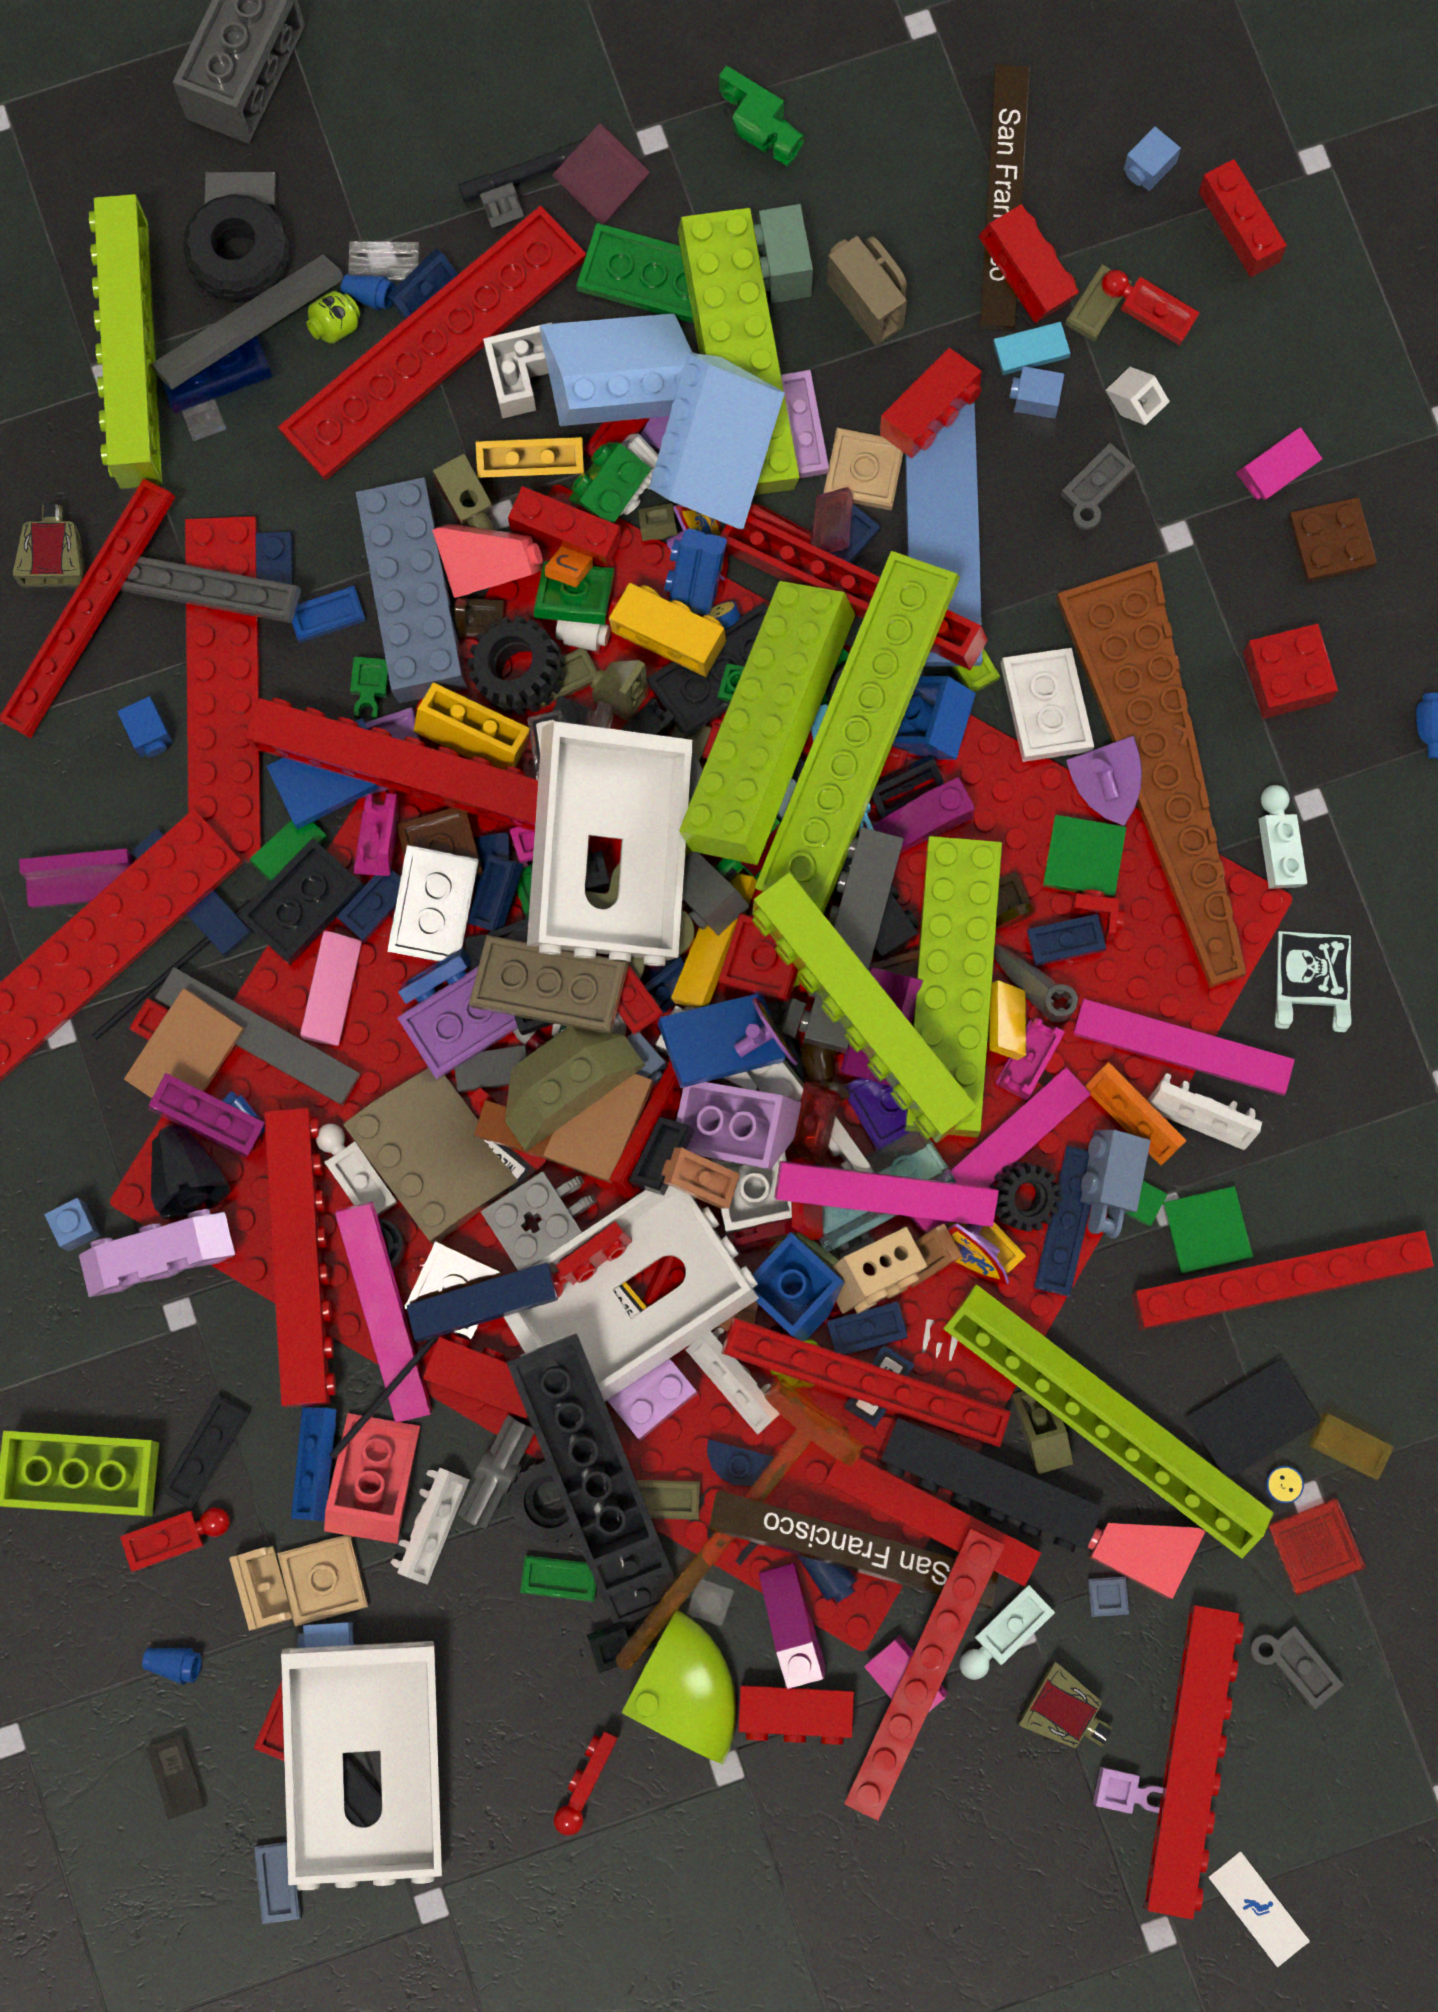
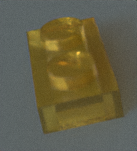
M1324 1413L1309 1444V1447L1377 1481L1394 1448L1328 1413Z

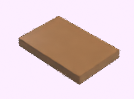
M183 988L124 1080L151 1098L155 1094L165 1073L204 1092L246 1028L188 989Z
M633 1074L554 1131L543 1157L611 1183L609 1178L637 1126L653 1087V1080Z

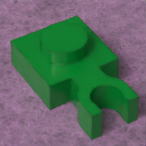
M354 657L350 692L352 695H360L359 700L354 706L355 719H360L361 710L367 706L373 708L372 719L379 718L376 697L387 698L389 675L386 659Z

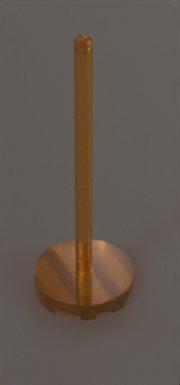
M784 1379L778 1380L777 1383L771 1385L764 1394V1397L797 1430L743 1497L763 1503L811 1441L848 1466H853L860 1457V1451L865 1445L858 1438L847 1432L849 1429L843 1423L814 1404V1400L803 1391L791 1386ZM715 1531L623 1647L621 1653L616 1656V1664L619 1668L628 1670L636 1663L735 1537Z

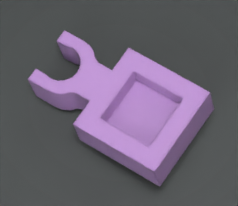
M1100 1767L1093 1805L1132 1814L1134 1803H1138L1148 1811L1159 1813L1160 1808L1158 1806L1148 1804L1147 1796L1150 1792L1163 1794L1164 1788L1150 1784L1138 1787L1140 1776Z

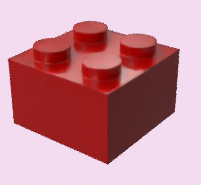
M1318 624L1250 640L1243 652L1262 719L1329 703L1338 691Z

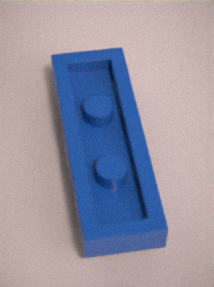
M302 1407L291 1519L325 1521V1509L332 1469V1457L329 1454L333 1450V1440L336 1431V1409Z

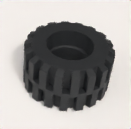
M515 616L514 622L508 617L501 618L500 625L497 626L492 622L487 625L489 631L486 634L480 632L477 635L478 645H471L470 652L474 658H468V667L472 670L469 673L470 678L475 683L478 691L497 709L500 708L508 714H512L514 710L518 715H526V709H530L533 713L540 710L539 704L544 702L548 705L553 701L549 696L553 692L558 694L561 690L558 681H564L566 674L561 669V667L566 666L565 659L560 654L562 651L543 627H540L536 622L530 619L527 622L523 617ZM519 652H532L531 665L524 675L515 680H502L503 667L510 657Z

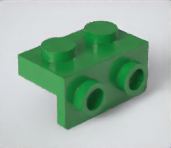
M608 442L606 445H601L595 451L591 458L593 464L587 473H582L574 481L571 487L573 493L569 500L573 504L581 505L594 516L614 523L651 468L621 443Z

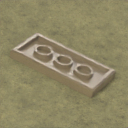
M487 935L469 1005L471 1008L612 1034L628 963L623 960H609V958L596 956L593 959L574 957V951L562 949L560 955L539 953V947L527 946L526 942Z

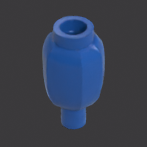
M1438 693L1422 694L1423 701L1417 705L1416 709L1417 729L1421 740L1427 744L1428 759H1438Z

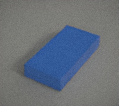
M351 586L297 604L292 624L298 642L302 643L365 622L366 619L355 586Z

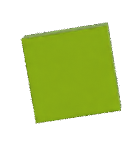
M984 648L982 650L981 666H973L971 671L962 666H951L960 683L975 693L1000 679L999 673Z

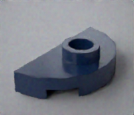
M708 1439L707 1455L712 1469L722 1480L734 1486H752L763 1482L774 1472L780 1459Z

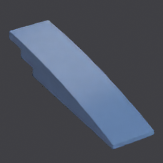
M972 403L971 405L966 404L959 411L958 417L950 427L946 428L944 426L936 434L934 442L927 450L923 451L921 449L913 458L905 454L906 555L957 573L960 579L948 610L981 625L975 404ZM982 651L979 657L977 658L974 666H981ZM930 652L924 666L960 665Z

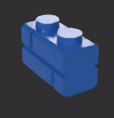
M689 528L685 530L681 541L675 539L670 555V560L676 562L675 570H669L664 587L665 591L670 592L669 602L677 600L688 606L691 612L702 615L710 614L716 598L727 543L726 538L713 534L705 535V532Z

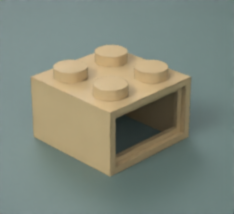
M907 1227L843 1257L830 1268L845 1282L836 1300L842 1314L852 1309H855L857 1314L862 1313L875 1306L876 1302L885 1297L890 1299L919 1281L917 1274L928 1266ZM881 1256H883L888 1267H883L880 1264L879 1259ZM864 1263L873 1265L875 1269L873 1276H868L864 1273Z

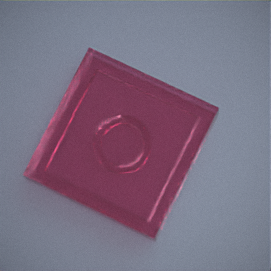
M599 123L552 176L603 224L650 172Z

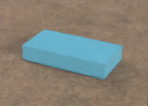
M1061 322L993 340L1002 375L1021 371L1023 366L1033 368L1070 358L1071 354Z

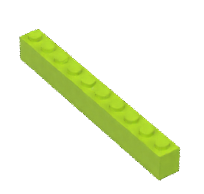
M977 1284L957 1307L943 1328L945 1331L1240 1558H1243L1264 1536L1274 1512Z

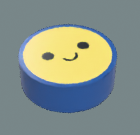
M728 601L712 607L708 616L717 619L722 624V627L726 629L739 620L741 613L734 601Z
M1280 1466L1271 1470L1267 1475L1265 1489L1273 1501L1281 1504L1292 1503L1302 1495L1304 1481L1296 1469L1289 1466Z

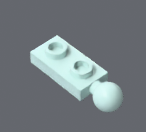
M1279 785L1267 787L1261 795V804L1270 813V815L1259 818L1269 889L1297 888L1307 884L1297 814L1285 815L1284 810L1288 807L1290 798L1287 790Z
M1027 1585L974 1637L982 1647L979 1650H968L962 1655L959 1663L962 1674L972 1680L984 1677L989 1670V1660L992 1657L1002 1665L1055 1612Z

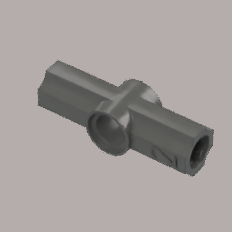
M508 1414L491 1449H487L474 1473V1478L476 1479L458 1513L464 1520L484 1529L488 1528L504 1494L507 1495L513 1482L517 1479L522 1468L520 1463L535 1435L530 1422Z

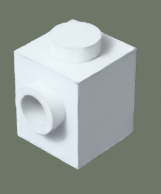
M1129 367L1106 389L1107 394L1121 416L1146 425L1170 402L1154 375Z

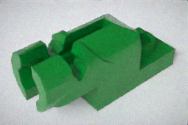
M726 65L719 75V92L729 103L733 105L740 104L732 117V129L738 136L759 148L763 153H767L768 149L773 148V159L788 167L801 150L805 135L797 131L783 118L784 100Z

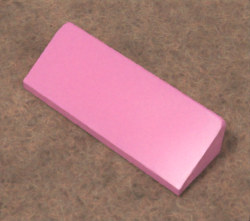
M329 931L323 932L301 1029V1037L304 1040L339 1046L362 941Z

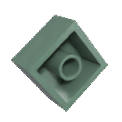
M801 204L759 211V224L753 226L765 292H769L770 303L812 297L813 267Z

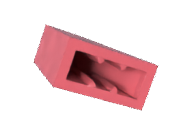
M446 524L432 529L454 598L523 578L542 570L540 566L542 554L539 546L533 543L531 536L456 524Z
M1106 1523L1102 1529L1095 1528L1088 1548L1092 1549L1088 1558L1167 1599H1173L1206 1531L1193 1527Z

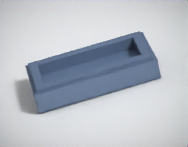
M287 1842L255 1846L262 1924L301 1919L299 1890L297 1885H288Z

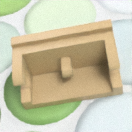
M274 1546L263 1547L229 1558L249 1631L293 1619Z

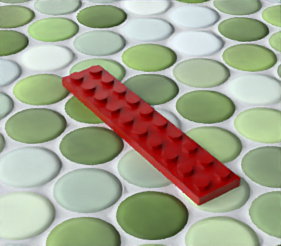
M540 205L278 426L280 433L326 481L485 346L484 338L500 334L584 262L586 253Z
M256 517L185 519L186 565L256 578V533H258ZM186 603L188 813L195 809L243 863H250V858L262 848L261 751L253 749L244 738L260 698L259 617Z
M195 809L191 810L0 982V1082L243 864V861Z

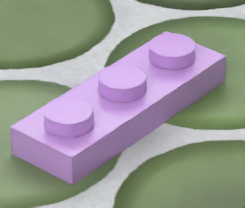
M811 370L783 374L781 379L785 392L784 396L799 477L805 478L827 474L829 472V465Z

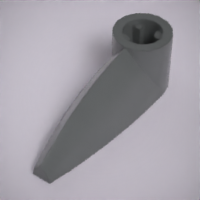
M998 944L994 947L993 957L1016 987L1025 991V997L1047 1019L1052 1022L1061 1023L1072 1016L1078 1003L1077 994L1073 988L1068 985H1058L1037 967ZM1054 997L1057 1000L1062 997L1067 1000L1065 1006L1068 1009L1065 1010L1061 1007L1056 1010L1053 1007L1055 1001L1052 998Z

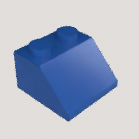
M920 676L892 746L921 757L931 755L934 759L956 760L976 693L949 676Z
M792 1232L752 1274L758 1285L753 1287V1290L759 1297L756 1302L790 1335L801 1341L807 1340L827 1319L845 1283Z

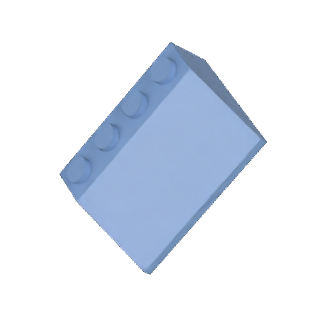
M675 313L540 325L539 329L560 426L670 416L688 352L692 353Z
M688 352L666 431L662 438L657 462L652 472L649 488L669 501L735 528L744 529L785 392L722 357Z

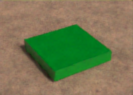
M544 561L534 606V618L605 625L614 579V568L593 566L576 588L546 577L545 566L549 561Z
M1055 815L1043 887L1082 893L1083 890H1097L1103 892L1104 897L1114 898L1126 827Z
M1235 1186L1163 1203L1180 1275L1253 1258Z

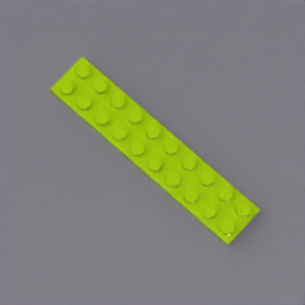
M893 551L890 552L754 887L758 891L764 892L790 872L824 914L847 858L849 847L860 826L959 582L960 576L957 573Z

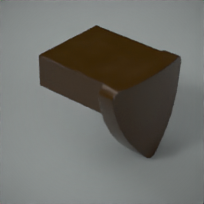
M459 597L454 607L458 638L466 640L467 637H477L480 632L486 634L489 631L487 625L492 622L497 626L500 625V619L504 618V600Z
M1014 872L999 878L996 928L1017 924L1034 915L1036 909L1033 904H1030L1018 873Z

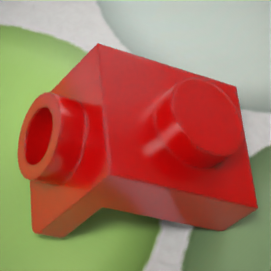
M1083 890L1082 894L1076 893L1074 897L1071 915L1085 917L1098 914L1099 919H1107L1105 940L1112 941L1116 931L1122 932L1125 910H1119L1120 899L1104 897V893L1097 890Z

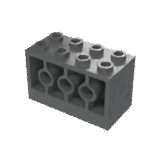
M298 0L211 1L172 82L187 120L242 142L250 143L305 27Z

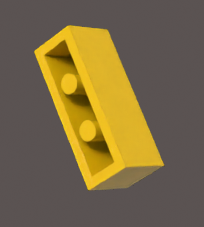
M582 437L476 441L477 478L584 473Z
M629 583L609 617L613 633L704 677L708 675L726 643L724 627H722V624L717 619L708 615L701 617L692 613L690 608L677 600L669 602L661 598L654 589L645 585L638 587Z
M433 682L417 708L413 732L452 749L469 759L473 756L480 757L491 762L492 767L505 770L507 766L515 768L522 753L525 751L530 728Z

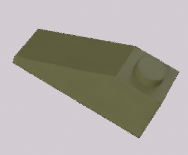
M639 660L611 662L605 671L600 669L590 686L593 689V701L629 722L648 695L645 664Z

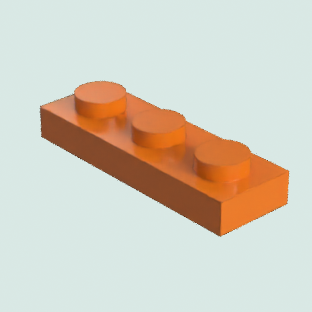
M1109 1062L1086 1084L1085 1088L1091 1093V1096L1129 1134L1151 1140L1148 1153L1160 1166L1187 1141Z

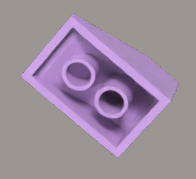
M669 1358L607 1401L639 1441H641L696 1396L697 1391Z

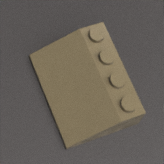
M429 1068L373 1101L343 1124L432 1244L436 1240H443L519 1181L483 1139L474 1137L478 1119L444 1075L436 1080Z

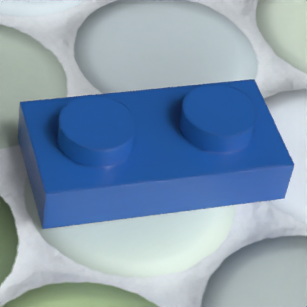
M463 947L402 983L398 993L405 1004L413 999H416L418 1003L432 996L436 992L434 987L442 982L447 981L450 985L467 974L465 969L468 967L471 958Z

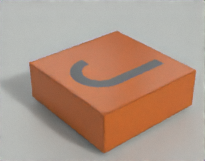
M561 546L545 566V576L577 588L593 567V557Z

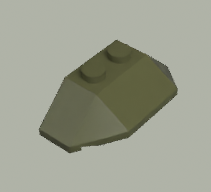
M567 1027L511 1068L505 1123L527 1152L646 1065L624 1035L606 1034Z

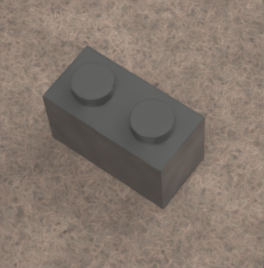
M691 851L685 857L682 909L688 906L692 910L688 915L702 930L708 926L719 936L739 917V913L742 914L749 905L740 893L698 852Z

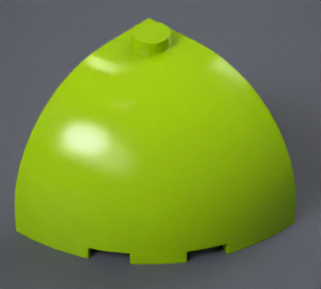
M677 1609L621 1713L710 1760L724 1764L734 1738L737 1717L736 1694L732 1675L720 1649L710 1635L692 1618Z

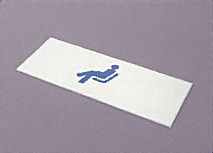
M1241 1851L1208 1877L1277 1967L1310 1942Z

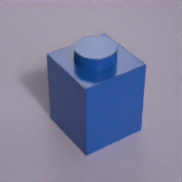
M150 696L117 711L133 747L140 757L159 755L167 749V745L173 743L162 717Z

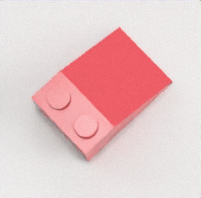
M347 1413L342 1439L359 1421L362 1415ZM373 1417L367 1421L337 1457L325 1509L324 1531L398 1544L420 1432L419 1425L402 1422L395 1423V1421Z

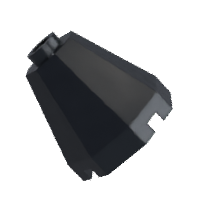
M171 1125L161 1129L158 1136L152 1141L151 1199L157 1213L159 1212L162 1219L188 1218V1214L197 1211L196 1207L206 1203V1209L218 1206L232 1192L225 1175L186 1127L180 1128L178 1125Z

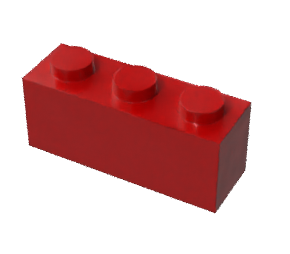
M1235 159L1204 174L1199 194L1250 278L1280 263L1287 245Z
M1022 204L989 223L978 235V238L1035 324L1067 305L1079 293L1074 278L1069 272L1065 271L1057 259L1055 249L1049 242H1046L1037 228L1035 218L1030 213H1027Z
M948 348L881 415L880 435L910 458H913L921 449L923 451L927 450L934 442L936 434L944 426L946 428L950 427L958 417L959 411L966 404L971 405L978 398L982 390L980 387L982 371L951 348Z
M523 486L508 516L512 532L531 536L532 540L556 550L563 546L593 557V565L609 568L622 540L619 525Z
M450 1334L448 1340L441 1337L438 1338L422 1379L529 1421L507 1363L503 1362L504 1354L484 1347L482 1353L469 1349L470 1341Z
M741 1685L738 1732H745L746 1740L768 1741L769 1734H784L783 1742L806 1743V1736H821V1744L843 1745L844 1738H852L854 1691L808 1688L787 1689V1687Z

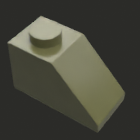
M1025 1391L1012 1394L1027 1449L1037 1474L1072 1465L1073 1460L1068 1435L1063 1421Z

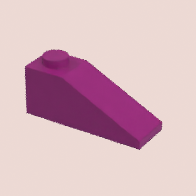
M957 777L919 796L872 826L875 831L904 838L900 853L927 841L929 836L935 837L971 820L975 807L960 778Z
M795 1562L759 1572L774 1645L787 1689L823 1679L827 1667Z

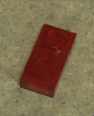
M815 1081L805 1082L800 1101L802 1103L793 1141L789 1145V1152L805 1158L812 1164H824L841 1094Z

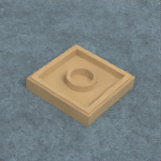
M837 428L823 498L892 511L904 452L882 436Z
M344 1535L277 1553L295 1626L369 1607L352 1536Z

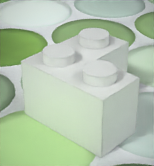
M540 325L483 339L502 418L536 411L529 378L549 373L539 329Z

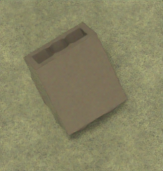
M858 236L850 241L842 240L837 243L828 255L827 283L874 345L877 346L904 328L907 305L905 298L907 282L905 276L874 236L866 239L865 245Z

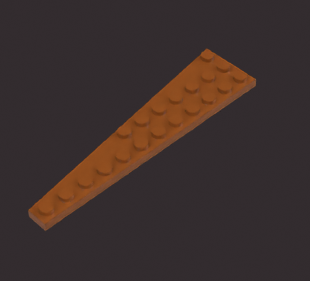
M1157 561L1057 593V603L1112 742L1115 743L1131 736L1135 738L1142 767L1141 790L1137 805L1209 988L1244 977L1246 974L1236 925L1232 918L1233 911L1230 897L1226 891L1223 864L1218 854L1216 832L1210 817L1208 795L1192 721L1187 710V698L1179 674L1180 666L1173 646V634L1170 622L1168 623L1165 609L1166 601Z

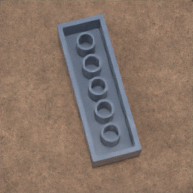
M425 477L356 492L392 693L398 703L424 698L433 682L453 692L468 689L448 578L432 529L438 528L432 492Z

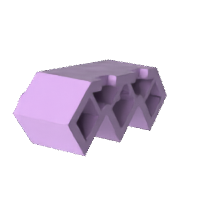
M203 1209L189 1213L188 1219L164 1226L157 1223L139 1228L140 1233L117 1240L104 1238L90 1243L91 1248L81 1253L79 1259L88 1297L122 1292L137 1283L170 1278L185 1269L218 1264L235 1255L225 1212L210 1214L209 1209Z

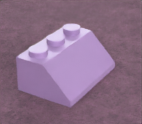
M704 1082L683 1088L676 1122L690 1125L695 1131L686 1149L701 1157L772 1169L794 1139L802 1102L784 1095Z

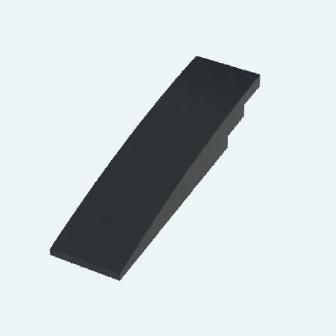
M572 1334L507 1360V1366L613 1625L620 1622L623 1625L684 1601L578 1334Z

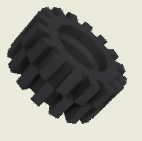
M1014 1162L1013 1167L1008 1165L1003 1167L1002 1170L1005 1174L997 1173L994 1177L995 1180L999 1181L998 1185H990V1188L999 1190L995 1215L999 1216L998 1220L1023 1231L1032 1232V1228L1035 1230L1042 1229V1222L1049 1224L1053 1220L1048 1216L1050 1212L1057 1215L1059 1208L1053 1207L1054 1202H1061V1196L1055 1194V1191L1061 1190L1059 1183L1053 1182L1056 1177L1052 1173L1047 1172V1169L1027 1162ZM1031 1183L1036 1192L1035 1200L1030 1208L1019 1210L1014 1202L1015 1193L1020 1185Z

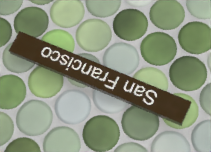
M995 65L985 228L992 221L1022 204L1030 66ZM984 247L979 329L1014 331L1017 296Z
M720 1490L715 1495L708 1528L712 1531L939 1596L956 1561L955 1558ZM993 1571L977 1607L984 1609L993 1607L998 1577L997 1572Z

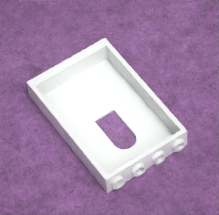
M556 721L542 727L527 946L539 947V953L548 955H560L561 949L574 951V957L593 959L596 958V953L608 954L609 960H623L626 962H631V957L644 958L643 964L650 966H665V961L678 958L686 842L679 829L688 809L693 740ZM588 835L622 839L618 897L616 902L608 909L593 907L585 896Z
M672 1186L668 1187L664 1196L647 1190L643 1191L533 1266L547 1262L551 1267V1271L557 1272L558 1268L556 1265L615 1221L632 1240L630 1244L625 1246L626 1251L620 1257L602 1263L596 1268V1273L583 1283L577 1282L572 1285L570 1282H567L564 1285L563 1294L557 1301L504 1316L525 1353L577 1333L604 1401H607L759 1299L753 1290V1287L758 1285L757 1281L746 1265L741 1269L737 1265L734 1257L739 1253L727 1236L721 1239L714 1229L720 1224L707 1206L702 1209L695 1197ZM675 1256L682 1260L686 1269L683 1283L633 1318H630L614 1289L662 1257Z
M434 1641L282 1649L288 1885H297L298 1890L320 1888V1883H335L337 1888H351L358 1886V1881L373 1880V1885L387 1886L395 1884L396 1879L411 1878L412 1883L423 1884L433 1882L434 1877L442 1876ZM380 1751L382 1813L374 1824L368 1827H358L347 1819L344 1811L343 1753Z

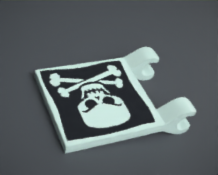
M1278 932L1276 1028H1289L1293 1021L1292 1004L1334 1006L1333 1030L1335 1032H1346L1351 1025V936Z

